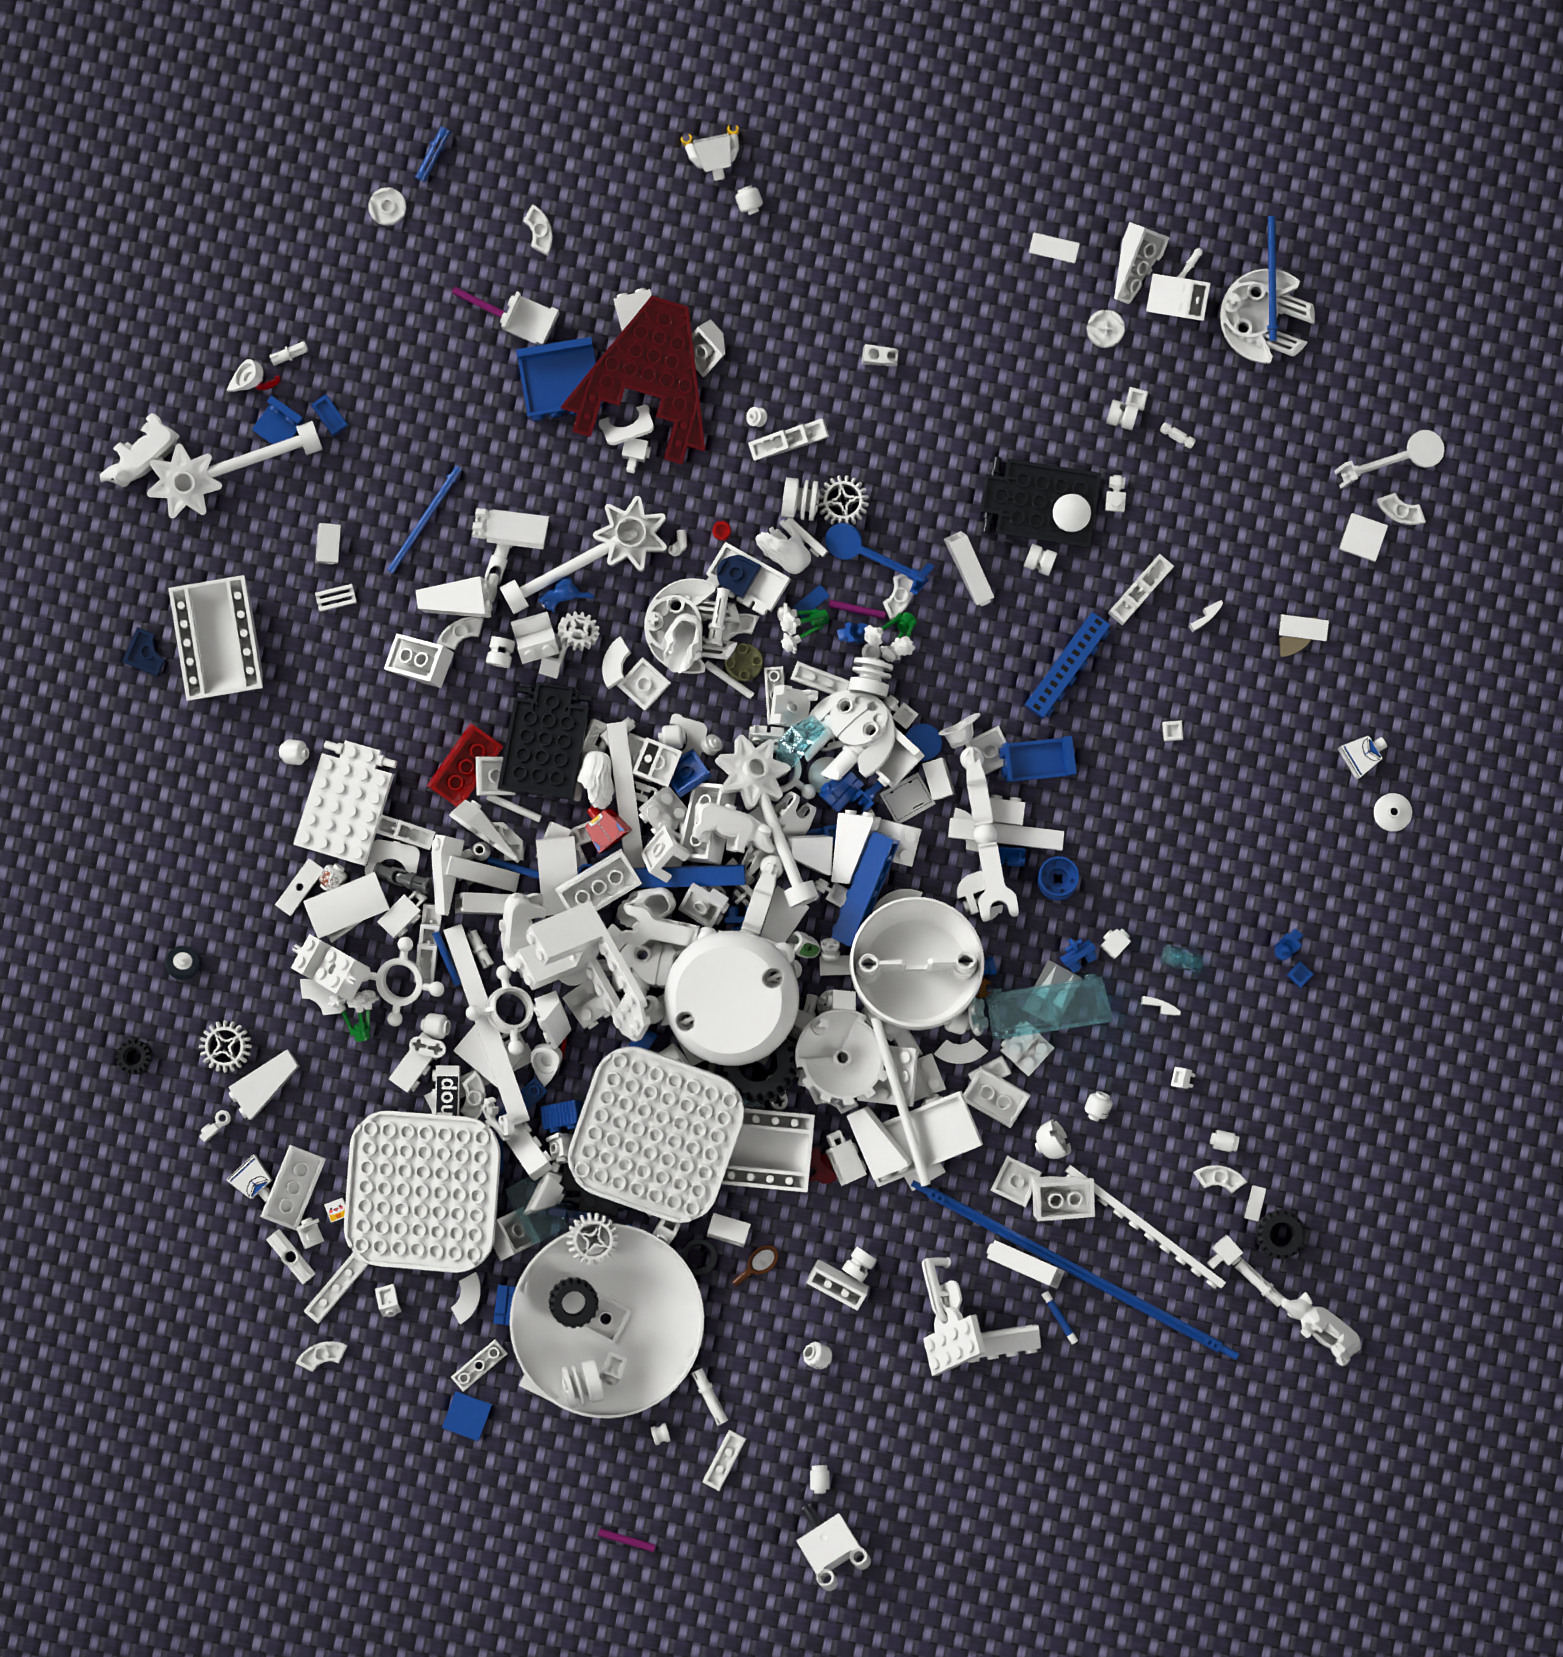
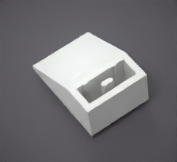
M1153 274L1146 311L1204 321L1210 283Z

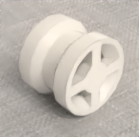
M832 938L821 941V958L825 961L838 960L840 958V951L838 950L840 942Z
M666 1423L661 1424L660 1427H651L655 1445H660L663 1441H671Z

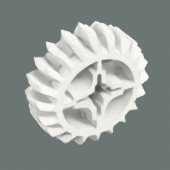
M837 476L838 482L831 478L830 482L832 485L830 486L825 482L824 486L827 490L820 489V493L824 495L819 496V500L823 502H820L818 507H824L820 514L827 513L824 519L827 521L831 517L832 525L836 520L838 523L845 522L847 524L851 520L852 524L855 525V517L858 520H862V516L859 513L866 514L867 512L862 507L869 506V503L863 502L869 499L868 495H862L866 492V488L859 490L862 483L859 482L857 485H854L855 478H852L851 482H848V476H845V481H841V476ZM844 487L852 489L857 496L847 495ZM838 488V496L827 501L829 494ZM841 493L844 499L849 501L846 502L845 510L842 503L837 502L838 500L840 501ZM855 502H859L857 509L848 515V507ZM829 507L840 508L843 516L833 513Z
M226 1020L223 1021V1027L220 1022H216V1029L213 1025L209 1026V1029L212 1031L211 1033L206 1030L203 1032L208 1036L207 1039L200 1038L201 1041L205 1042V1045H199V1048L205 1049L200 1055H207V1058L203 1061L204 1063L211 1061L209 1068H213L216 1064L217 1072L221 1070V1067H223L224 1073H227L228 1067L233 1072L235 1071V1064L238 1068L242 1067L239 1062L240 1060L244 1063L247 1062V1059L243 1056L244 1054L247 1056L251 1054L246 1052V1048H252V1045H246V1042L250 1041L251 1038H244L243 1036L247 1034V1031L244 1030L240 1033L239 1031L242 1029V1026L238 1025L234 1028L235 1022L233 1021L229 1027ZM231 1031L236 1036L226 1040L219 1032ZM215 1037L217 1048L211 1053V1041ZM222 1041L225 1043H230V1045H228L229 1052H227L226 1050L221 1051V1048H223ZM237 1041H240V1052L236 1057L233 1047ZM225 1053L232 1061L222 1063L215 1058Z
M587 1213L588 1219L586 1220L583 1215H580L582 1222L579 1223L575 1219L573 1222L577 1225L576 1228L569 1226L573 1234H566L568 1238H572V1240L566 1241L567 1245H573L568 1249L569 1252L576 1251L573 1257L576 1259L581 1256L579 1259L580 1263H583L585 1258L587 1259V1265L591 1264V1260H594V1264L598 1265V1259L605 1263L604 1256L607 1255L611 1259L612 1256L609 1251H617L612 1247V1245L619 1244L617 1240H613V1238L619 1237V1234L612 1233L617 1227H609L612 1224V1220L609 1219L605 1223V1215H602L600 1220L598 1219V1213L594 1214V1218L591 1217V1213ZM588 1224H597L590 1232L581 1230ZM602 1227L608 1232V1243L600 1239ZM594 1234H596V1239L599 1242L593 1241L591 1244H589L588 1242H590V1240L587 1238V1236L593 1237ZM578 1235L586 1241L583 1252L577 1245ZM596 1246L604 1248V1250L597 1254H589Z

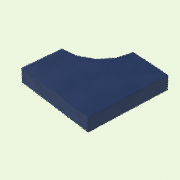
M137 627L122 662L158 677L165 659L159 656L155 649L154 641L156 635Z

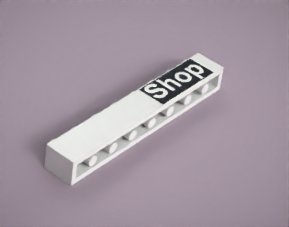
M436 1065V1069H433L432 1080L436 1081V1089H432V1100H435V1108H432V1114L460 1116L459 1077H461V1066Z

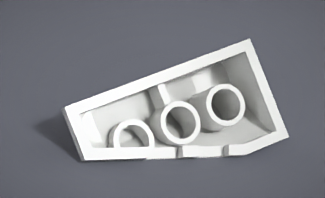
M1129 223L1122 241L1114 299L1130 304L1141 288L1144 277L1150 275L1152 272L1151 267L1155 261H1159L1163 256L1169 237L1134 223Z
M465 799L449 814L456 822L518 863L520 861L486 814L480 810L482 806L474 800L470 803Z
M435 835V839L432 842L431 855L436 914L449 915L457 877L445 874L449 857L461 858L465 840Z

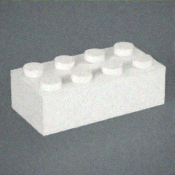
M701 783L692 789L680 845L688 849L691 854L687 861L721 865L727 838L720 837L714 832L710 835L709 844L699 842L698 839L694 838L692 830L697 824L695 820V806L697 803H714L724 807L725 804L734 806L737 792L723 794L720 792L723 784Z

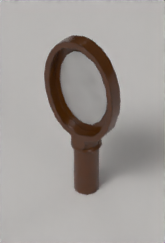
M767 1245L756 1249L749 1257L748 1268L733 1279L732 1283L737 1287L752 1274L761 1275L769 1272L778 1261L779 1254L776 1248Z

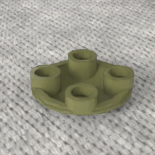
M745 643L738 644L728 660H725L727 672L738 681L754 679L759 675L763 665V659L758 649Z

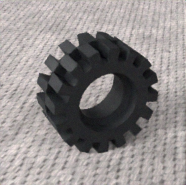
M127 1040L116 1051L117 1065L128 1074L145 1072L150 1067V1062H152L150 1047L140 1040ZM133 1049L141 1053V1060L135 1065L130 1064L127 1060L128 1052Z

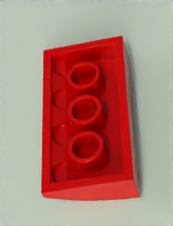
M470 723L426 786L458 807L465 799L467 800L476 787V757H497L504 746Z

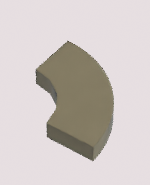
M1290 636L1279 638L1280 657H1287L1298 653L1311 639Z

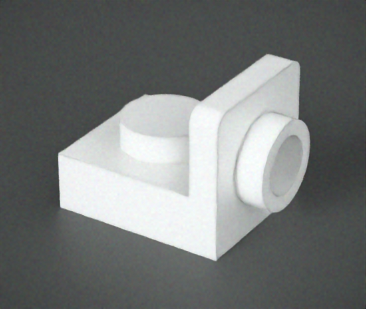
M311 1217L301 1221V1226L296 1228L304 1249L324 1242L317 1225L320 1222L318 1218L312 1220Z
M394 1284L375 1289L378 1307L383 1317H393L397 1313L402 1312Z
M609 1352L599 1378L605 1384L616 1385L621 1379L627 1358Z

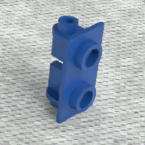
M998 846L1001 865L1007 863V866H1016L1018 868L1025 865L1026 849Z

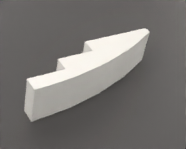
M821 418L805 425L801 424L788 430H781L748 444L753 460L757 461L830 436L825 421Z
M1159 554L1111 608L1108 614L1123 625L1174 566Z
M382 815L376 834L430 850L435 831Z
M455 856L449 857L445 874L511 892H516L520 876L516 872Z
M424 903L416 964L423 973L424 982L431 984L435 978L438 947L432 933L440 932L442 915L436 914L435 904Z

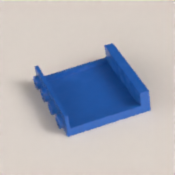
M591 337L516 349L528 420L541 421L543 417L547 416L559 418L565 413L577 415V413L560 409V407L596 363Z

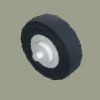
M187 946L173 948L168 952L165 959V968L168 974L178 980L192 978L197 974L200 967V959L197 952Z

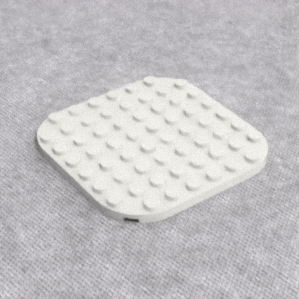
M623 1047L614 1050L600 1062L594 1073L568 1150L569 1169L575 1181L583 1189L594 1195L671 1222H690L703 1216L712 1207L718 1195L744 1119L742 1097L729 1080L718 1074L640 1047Z
M380 1111L369 1115L358 1124L350 1141L344 1216V1235L349 1248L353 1250L360 1260L375 1266L464 1272L480 1265L491 1252L495 1239L501 1152L499 1142L493 1131L480 1120L464 1116L400 1111Z

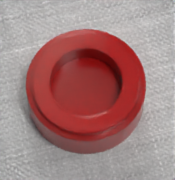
M725 521L715 523L712 528L713 536L719 541L727 540L731 535L730 525Z

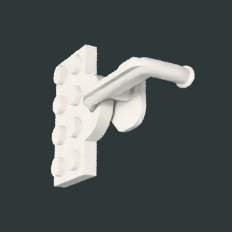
M949 1257L926 1258L922 1261L932 1309L936 1314L934 1322L935 1333L923 1338L932 1376L940 1375L986 1353L977 1316L970 1315L963 1319L959 1311L962 1302L959 1284L956 1281H948L939 1286L935 1266L949 1268L951 1264Z

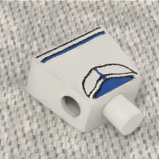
M1366 736L1342 745L1338 748V751L1357 780L1382 759L1379 751L1386 748L1387 744L1382 737L1372 742L1371 738Z
M252 1155L227 1179L230 1184L250 1199H254L259 1195L267 1202L271 1192L267 1186L273 1180L257 1155Z

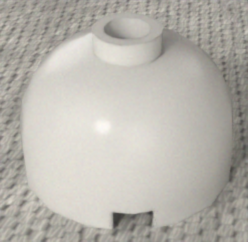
M1054 1119L1038 1129L1035 1147L1039 1153H1043L1046 1157L1059 1159L1071 1153L1070 1143L1066 1145L1064 1138H1067V1135L1062 1126L1057 1121L1053 1122Z

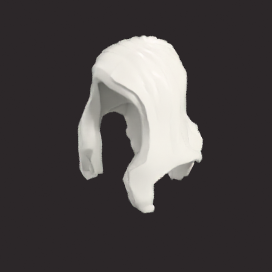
M781 520L779 524L790 534L791 538L789 540L779 529L775 530L773 527L769 528L771 534L761 532V534L756 536L757 546L763 551L764 555L777 562L788 573L798 574L808 567L811 562V554L803 545L801 535L785 520Z
M685 613L678 616L664 636L662 642V649L664 650L663 659L665 666L671 672L681 673L686 671L701 656L703 626L701 620L695 615Z
M590 751L583 757L576 781L575 801H580L583 786L587 789L588 799L594 808L605 809L610 804V801H612V795L615 793V787L611 778L612 761L606 753Z
M664 887L633 891L629 894V898L622 901V904L619 905L617 918L620 920V924L637 930L640 927L639 921L636 917L625 912V905L627 903L647 905L655 916L666 918L674 911L676 900L673 894Z

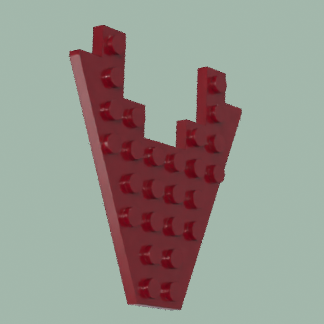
M650 296L561 405L560 409L577 413L572 432L591 437L601 401L620 406L624 390L627 388L660 398L656 417L674 422L664 454V460L682 465L687 447L705 451L688 306Z

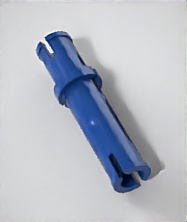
M440 126L434 141L430 142L431 146L415 175L416 179L424 183L426 182L440 152L445 149L443 146L451 131ZM441 139V142H440V144L438 145V147H437V149H436V151H435V153H434L433 151H434V149H435V147H436L438 141ZM432 156V159H431V161H430V163H429L427 169L424 170L425 167H426V165H427V163H428V161H429V159H430V157Z

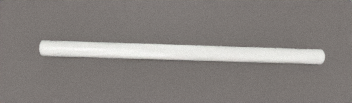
M878 1017L871 1019L876 1039L921 1186L931 1184L882 1022Z

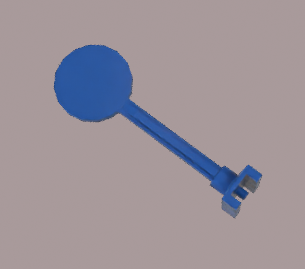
M837 523L830 527L826 533V546L836 558L843 560L851 559L860 553L907 576L908 579L913 581L910 592L915 595L928 583L929 578L927 576L934 569V565L929 563L921 571L914 568L911 569L863 546L861 534L851 524Z
M916 724L905 735L925 755L920 760L922 762L933 759L941 750V735H939L936 728L929 724ZM877 781L870 789H866L864 792L860 790L856 793L850 802L853 803L856 800L863 807L860 811L863 814L874 804L872 800L883 785Z

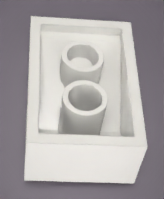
M396 634L384 670L441 688L454 652L439 644Z
M881 819L877 832H882L900 840L892 862L912 867L921 829Z
M1057 1176L1032 1178L1033 1215L1037 1221L1095 1217L1093 1178Z

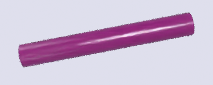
M454 287L452 290V294L500 318L505 312L457 287Z
M830 600L828 606L884 619L886 614L884 611Z
M599 1529L598 1536L654 1552L655 1544L605 1529Z

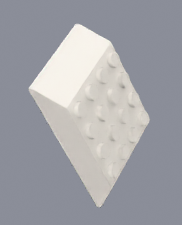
M245 576L168 588L186 701L263 688L259 648Z
M744 1108L743 1123L721 1184L808 1192L815 1115Z

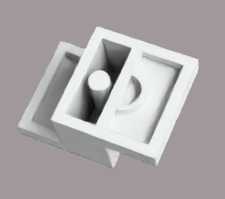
M629 733L628 743L633 776L668 788L682 751L646 737L645 739Z

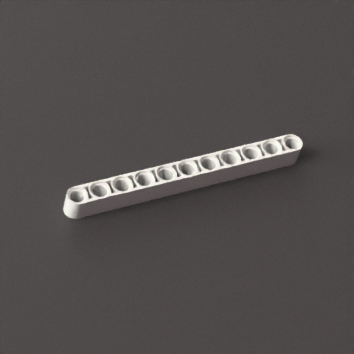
M462 924L443 930L469 1006L476 1005L479 1008H486L488 998ZM480 1016L478 1020H475V1024L507 1114L510 1113L513 1116L514 1126L529 1121L530 1118L500 1032L490 1024L487 1016Z

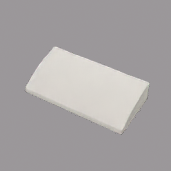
M619 849L555 889L567 910L591 901L596 911L641 885L642 882L622 849Z
M375 872L303 901L318 939L390 910Z

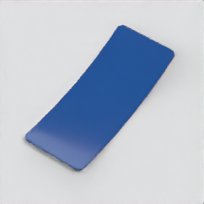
M819 585L794 605L793 608L797 611L813 610L825 601L829 594Z

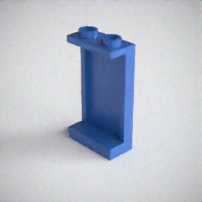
M1072 736L1003 743L1001 748H999V757L1003 759L1004 766L1001 767L1002 778H1005L1006 783L1067 777L1077 774Z

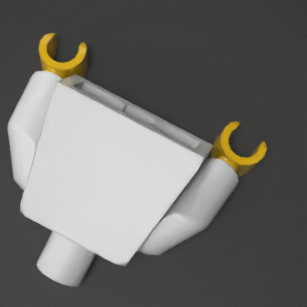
M728 125L727 133L693 141L691 134H688L690 140L687 142L681 137V142L685 146L689 159L698 168H703L705 172L712 171L714 180L724 179L723 168L730 167L731 162L736 158L739 150V127L737 125L736 131H730V126Z

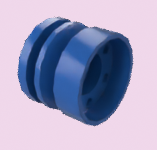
M1057 856L1048 859L1039 870L1037 880L1039 890L1050 900L1060 901L1067 899L1077 888L1079 880L1078 868L1066 857ZM1060 876L1062 878L1061 884L1059 882L1055 884L1054 877L1058 878Z

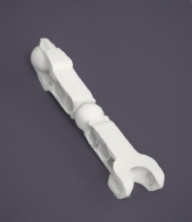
M968 747L962 751L960 762L967 772V789L975 827L973 837L979 844L978 851L985 891L978 901L980 916L983 922L990 919V906L994 902L1000 901L1007 905L1009 914L1015 917L1019 913L1017 897L1004 883L996 842L998 831L993 825L987 782L982 768L984 754L977 747Z
M768 855L760 863L762 874L754 888L740 931L757 936L761 932L775 891L776 880L784 871L781 858L776 855Z
M627 903L625 905V912L636 917L640 927L637 930L622 931L619 939L621 942L636 946L642 945L650 939L689 946L701 937L716 933L717 931L711 927L700 928V926L660 918L655 916L647 905ZM764 938L779 949L790 964L794 961L795 951L790 944L786 942L777 943Z

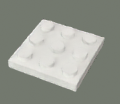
M889 1045L906 1104L909 1107H913L919 1049ZM888 1075L884 1082L878 1080L872 1087L876 1092L868 1099L865 1098L864 1094L857 1097V1101L897 1105Z

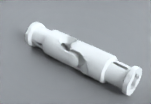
M497 544L494 555H491L485 574V580L488 581L490 586L488 596L491 602L495 600L497 585L501 582L508 561L506 558L512 545ZM493 566L499 569V576L489 573Z

